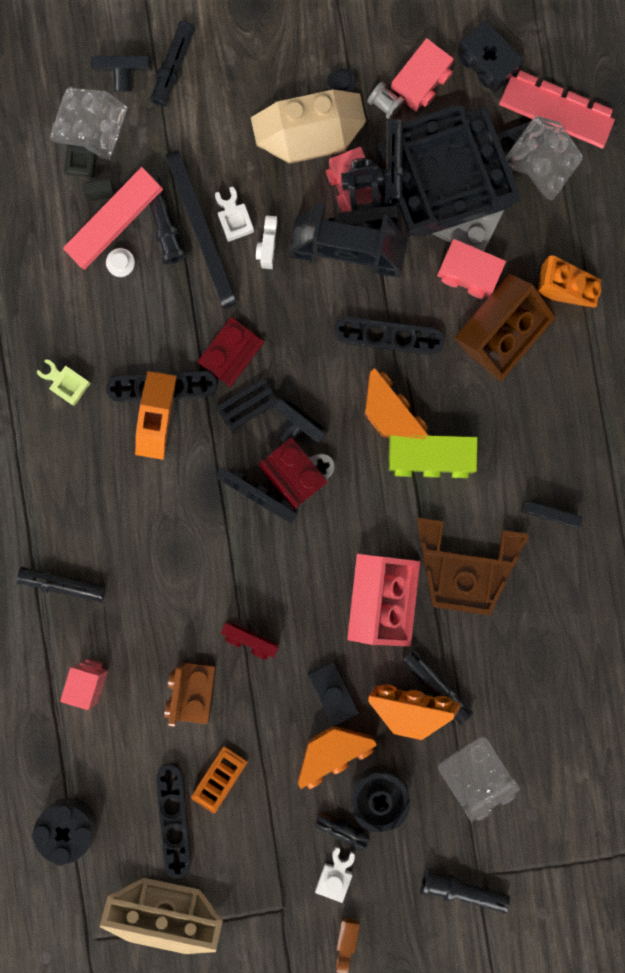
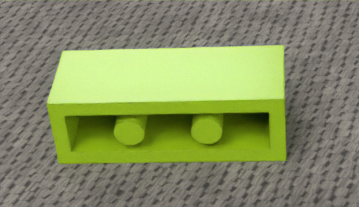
M391 435L389 437L388 471H395V476L412 477V472H423V477L438 478L440 477V472L452 473V478H469V473L477 472V437Z

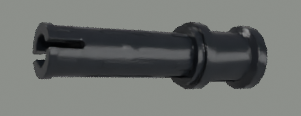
M153 177V179L161 186L160 178ZM162 190L149 204L158 230L155 238L157 242H160L164 254L162 261L164 264L169 265L185 260L188 255L182 249L179 240L180 230L173 226Z
M426 868L420 887L422 895L430 893L444 897V901L447 902L457 899L504 914L508 911V907H505V904L510 905V895L458 882V878L453 875H449V877L432 873V869Z

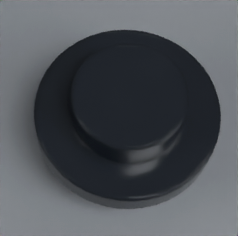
M338 68L330 73L328 77L329 90L353 92L356 80L350 70Z

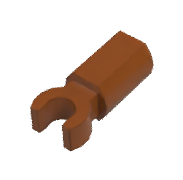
M341 918L336 946L337 951H339L336 962L337 973H348L351 954H355L360 922L358 920Z

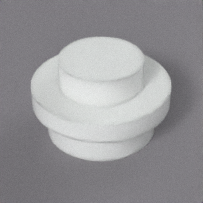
M118 248L109 253L106 259V266L112 275L125 277L133 271L135 260L128 250Z

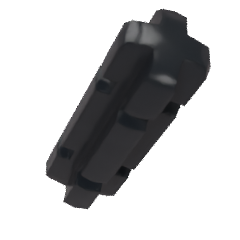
M323 812L318 815L315 821L317 829L323 832L327 830L330 835L348 844L352 842L354 847L360 850H365L369 843L370 836L367 833L357 832L356 828L336 818L332 820L331 816Z

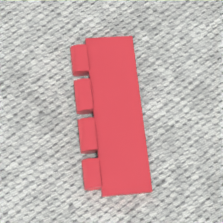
M521 70L517 78L511 76L499 103L500 106L597 147L604 148L615 119L610 118L613 111L612 108L594 102L592 108L589 109L587 105L590 99L571 91L568 92L566 98H563L561 94L564 88L545 80L542 81L539 88L535 86L538 77Z

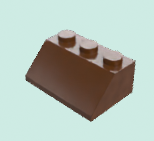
M509 274L456 335L455 340L473 360L502 382L553 322L555 316L531 283Z

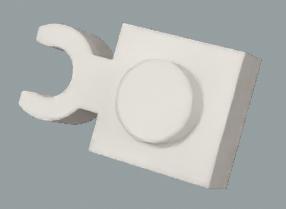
M233 187L229 188L231 198L227 201L221 199L219 192L215 193L217 204L225 209L218 213V217L228 242L254 233L245 204L236 206L237 193Z
M266 215L263 242H257L256 259L261 260V268L273 269L277 216Z
M337 845L333 850L334 864H324L315 893L343 903L352 878V872L347 871L346 868L353 864L355 855L354 851H350L347 859H340L338 857L340 846Z

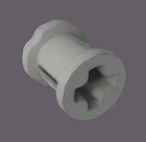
M380 82L369 96L367 103L370 105L375 104L386 113V118L390 120L399 111L405 99L402 96L397 97L386 88L384 82Z

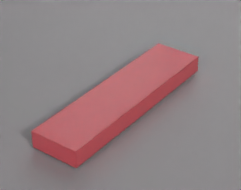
M141 167L63 249L85 270L163 188Z

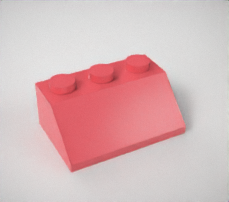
M357 554L347 640L371 645L411 646L420 561Z

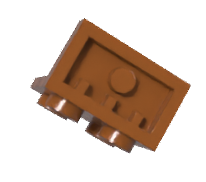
M181 662L173 671H170L168 688L173 689L172 697L166 701L164 718H169L168 726L175 727L179 721L209 723L216 666Z

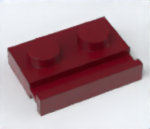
M231 317L197 363L231 388L264 345V341Z
M292 437L258 464L294 509L328 483Z
M227 621L224 624L220 633L226 636L225 642L239 648L241 644L252 648L251 654L264 660L268 656L274 658L279 648L278 643L231 621Z

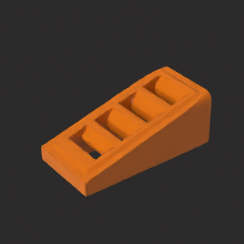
M223 746L193 792L191 799L215 814L248 761L226 746ZM223 757L237 766L235 771L221 762ZM218 768L229 775L230 779L226 780L214 771ZM211 778L224 787L221 791L208 782ZM203 788L216 796L217 799L214 801L203 794Z

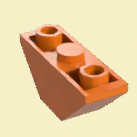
M549 256L541 266L537 292L554 301L597 307L598 297L601 294V279L556 256Z
M375 368L370 371L364 415L382 437L387 438L391 435L418 439L428 437L429 435L425 432L428 429L427 425L419 416L413 417L408 410L410 404L401 393L396 395L390 388L393 383L383 371L378 373Z
M154 371L147 372L137 422L135 455L164 460L177 375Z
M392 685L376 686L369 695L368 700L393 734L423 740L453 720L461 704L460 702L452 701L451 698L446 696H426L416 690L408 692L397 690Z
M331 726L309 739L298 778L300 789L306 786L309 789L314 788L324 781L322 777L330 772H333V774L340 773L349 766L347 762L358 757L361 760L374 752L372 748L377 745L373 736L338 726Z

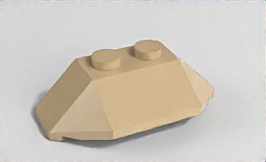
M329 90L278 101L252 116L251 122L256 145L291 164L345 152L366 123L360 94Z
M142 878L107 897L100 927L128 942L183 954L216 952L223 920L217 915L200 889Z

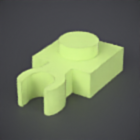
M45 360L44 362L51 366V372L45 375L38 370L37 374L45 380L54 381L49 389L75 406L91 383L67 366L59 372L53 362Z

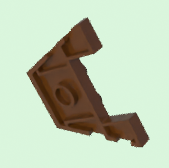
M417 518L418 533L432 607L491 615L506 584V580L515 566L524 544L528 540L529 534L502 530L498 559L495 560L441 552L440 544L444 521Z

